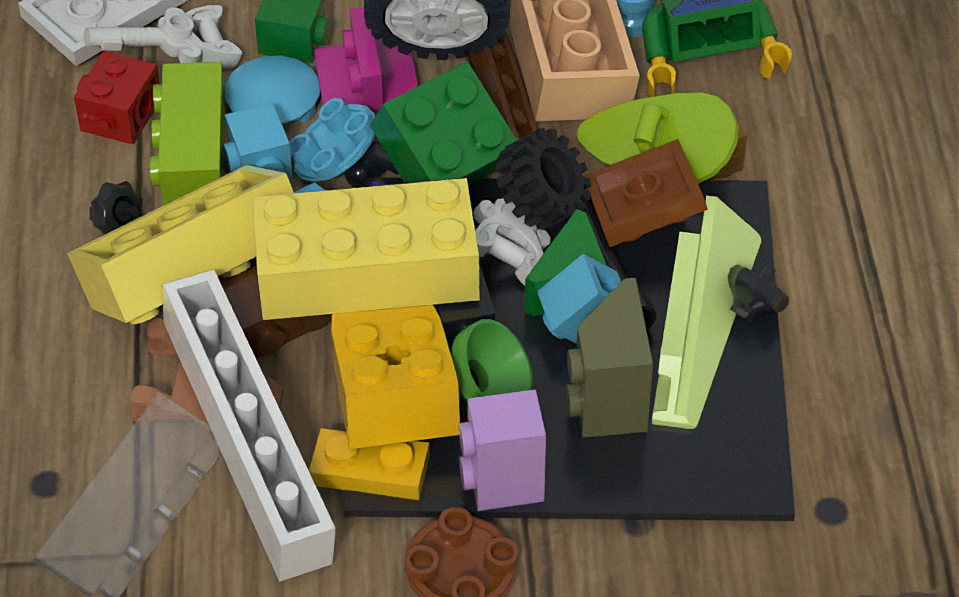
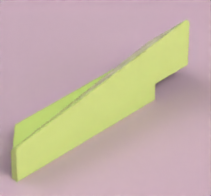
M706 196L705 203L708 210L704 211L701 234L679 233L658 368L659 377L652 416V424L684 429H695L697 427L736 316L730 310L733 305V294L727 278L730 268L738 264L752 270L761 244L760 235L715 196Z

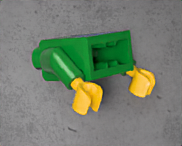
M660 0V4H656L651 8L642 23L646 61L652 64L647 72V93L649 97L655 96L654 85L659 82H664L670 86V94L675 93L676 71L671 65L666 63L670 58L672 62L762 45L764 51L759 63V72L763 77L769 79L774 70V62L779 64L782 72L786 74L792 57L791 49L786 44L776 42L775 39L778 37V33L763 0Z

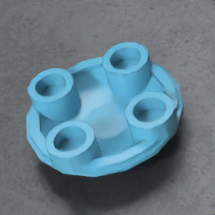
M282 55L262 56L243 63L231 73L225 84V101L232 113L273 103L282 125L293 121H310L316 114V102L320 97L319 78L314 70L299 59Z
M333 98L321 107L318 114L319 118L304 133L290 140L293 169L302 180L313 183L330 180L347 171L363 156L375 135L370 124L376 115L367 106L355 103L347 105L341 98Z

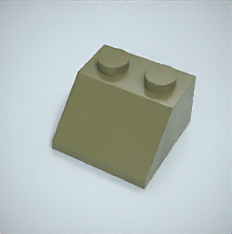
M636 278L624 279L578 325L577 349L567 351L570 383H572L566 384L567 409L569 417H579L582 438L647 432L653 361Z

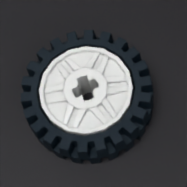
M364 0L365 25L367 29H371V35L376 40L383 38V45L390 49L398 45V52L409 55L414 50L417 51V58L428 59L429 53L436 54L437 60H447L448 53H453L456 59L466 58L467 50L477 55L483 52L484 45L492 48L497 44L498 38L502 39L505 36L506 28L509 26L511 0Z

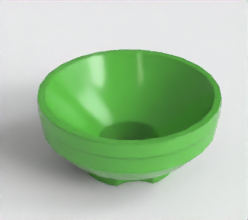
M481 319L461 330L456 336L451 349V357L458 378L459 396L467 404L469 398L533 390V375L528 356L517 337L506 326L491 319ZM470 368L478 378L479 388L471 375Z

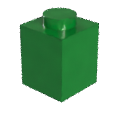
M263 0L255 17L258 54L268 56L282 55L299 59L302 62L313 63L315 59L314 50L319 48L320 45L326 46L331 33V18L325 17L324 0Z

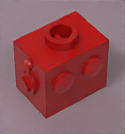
M103 51L89 74L83 75L80 79L77 92L74 95L80 131L134 145L155 111L153 85L160 84L157 64Z

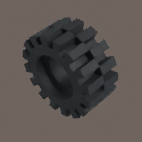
M540 128L509 144L498 156L502 161L496 163V171L503 174L502 177L497 179L498 187L506 188L508 194L502 196L505 203L513 202L515 208L512 213L517 218L525 215L524 224L529 227L536 225V228L539 230L547 227L550 228L571 218L577 209L583 211L586 208L584 203L590 200L591 195L585 191V189L591 187L590 178L583 177L582 175L583 172L588 170L585 162L579 164L576 159L580 152L576 147L569 149L567 147L569 139L564 135L557 138V131L554 129L545 131V128Z

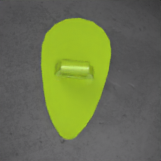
M703 92L673 93L624 102L602 110L580 124L577 130V138L591 155L607 166L678 139L699 184L715 176L729 162L737 145L739 125L733 110L718 96Z

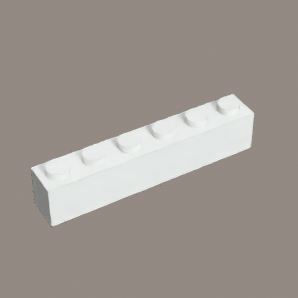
M211 270L163 284V321L279 582L332 565L335 526L215 271Z

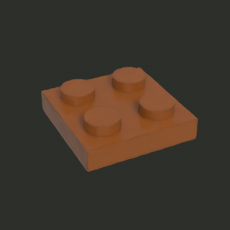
M678 139L583 175V177L590 178L591 187L588 188V191L591 194L592 202L609 247L622 242L636 240L643 234L672 223L683 222L692 215L708 210L703 194Z

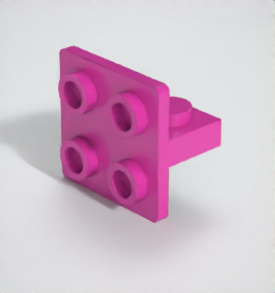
M364 7L349 9L351 29L342 30L343 45L322 47L314 50L322 104L324 105L333 98H341L347 105L354 103L365 105L377 115L384 103L418 86L412 52L409 55L398 52V45L390 49L383 45V40L375 41V38L371 35V29H367L365 25Z

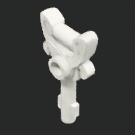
M220 5L202 6L186 13L176 7L168 8L165 11L164 17L159 19L157 27L119 28L116 27V24H96V27H86L84 31L86 47H101L102 51H117L126 46H159L167 55L178 57L180 63L222 61V68L233 69L239 63L242 51L235 44L222 39L218 29L223 12V7ZM192 31H199L203 42Z
M503 198L497 199L494 204L489 200L481 201L473 212L475 220L479 223L475 229L479 257L489 253L515 267V275L525 285V278L544 254L543 250L550 244V236L547 231L537 229L536 225L529 227L524 224L525 215L517 218L512 213L515 208L513 202L506 204Z

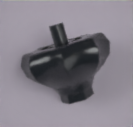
M127 181L119 184L109 182L102 184L99 194L91 201L92 206L90 207L89 219L93 222V226L100 230L103 235L144 216L142 211L143 198L134 192L131 184Z
M738 264L730 268L727 277L733 294V305L730 310L750 323L760 314L782 312L789 304V297L780 288L769 282L776 270L767 265L762 274L758 275L747 267Z

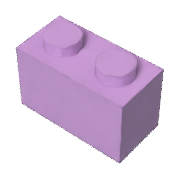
M536 389L469 398L468 422L458 424L463 455L459 457L463 489L474 490L477 510L544 502L546 433Z

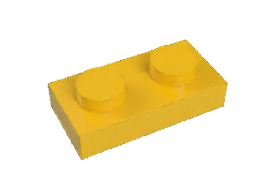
M321 428L309 473L317 487L420 500L430 458L429 442L409 441L350 449L346 431Z

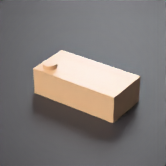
M511 0L509 25L535 121L585 120L602 110L634 100L640 75L616 0Z

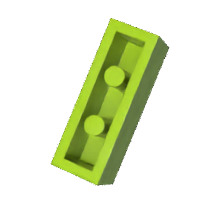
M222 61L163 64L162 84L153 85L155 114L161 115L160 119L152 120L153 149H159V156H150V178L152 186L161 187L163 205L224 176L225 157L222 144L225 143L226 101Z

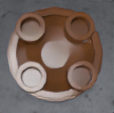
M451 507L444 510L440 514L439 519L430 521L414 534L406 548L404 571L412 590L419 597H506L517 577L518 547L512 539L508 538L494 524L471 516L466 509L461 507Z

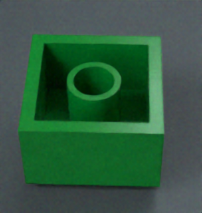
M468 61L384 103L370 124L371 129L405 184L467 178L468 186L496 172V163L502 161L498 157L500 152L506 149L505 147L517 141Z

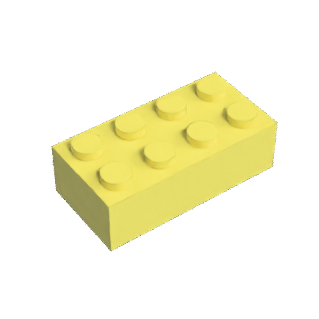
M245 165L67 254L91 309L122 322H130L132 325L143 323L152 319L160 312L158 307L163 305V284L211 270L215 271L217 277L221 275L223 278L231 277L247 270L251 265L249 260L256 257L252 197L293 194L294 192L286 173Z
M467 178L252 197L257 274L263 320L480 300L479 253Z

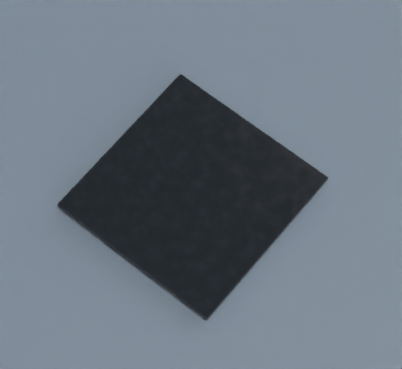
M365 178L364 187H372L373 181L389 185L405 184L402 178ZM481 179L468 186L472 215L481 201L489 200L494 204L497 199L503 198L502 196L508 194L506 188L498 187L497 179ZM705 180L698 185L705 202L706 196L718 197L760 235L761 244L751 271L761 275L767 265L774 269L767 181ZM590 196V200H589V201H590V203H591V205H592V207H593V209H594V211H595V213H596V215H597V212H596V210H595L594 204H593L592 199H591V196ZM704 211L692 215L683 222L672 223L643 234L636 240L612 246L627 278H636L638 290L648 295L657 313L655 323L647 330L653 361L647 432L582 438L579 417H569L566 400V384H572L570 383L567 351L577 349V344L566 338L559 339L554 336L545 325L543 314L532 316L526 313L525 285L515 275L516 268L486 253L483 257H479V265L481 266L495 311V321L506 326L517 337L528 356L532 369L533 390L536 389L546 433L544 502L478 511L474 490H464L462 486L459 457L463 455L459 435L417 440L429 442L430 458L420 500L345 490L344 516L439 518L444 510L451 507H461L466 509L471 516L477 518L794 521L795 510L778 313L760 314L751 323L736 314L695 429L652 424V416L659 377L658 368L679 233L701 234ZM473 215L474 227L476 229L479 223L475 220ZM569 219L550 228L543 229L550 236V244ZM550 244L543 250V253L547 250ZM774 273L769 282L776 286ZM470 368L471 375L479 388L478 378ZM459 396L460 423L468 422V404Z

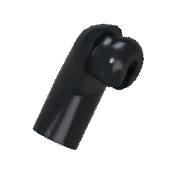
M372 142L363 156L344 172L346 181L356 188L364 187L365 178H377L386 171L400 174L380 142Z

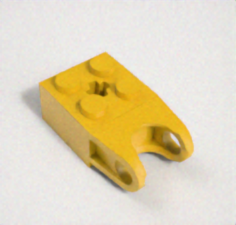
M433 305L332 314L331 332L335 382L350 449L459 435L458 378L441 319Z

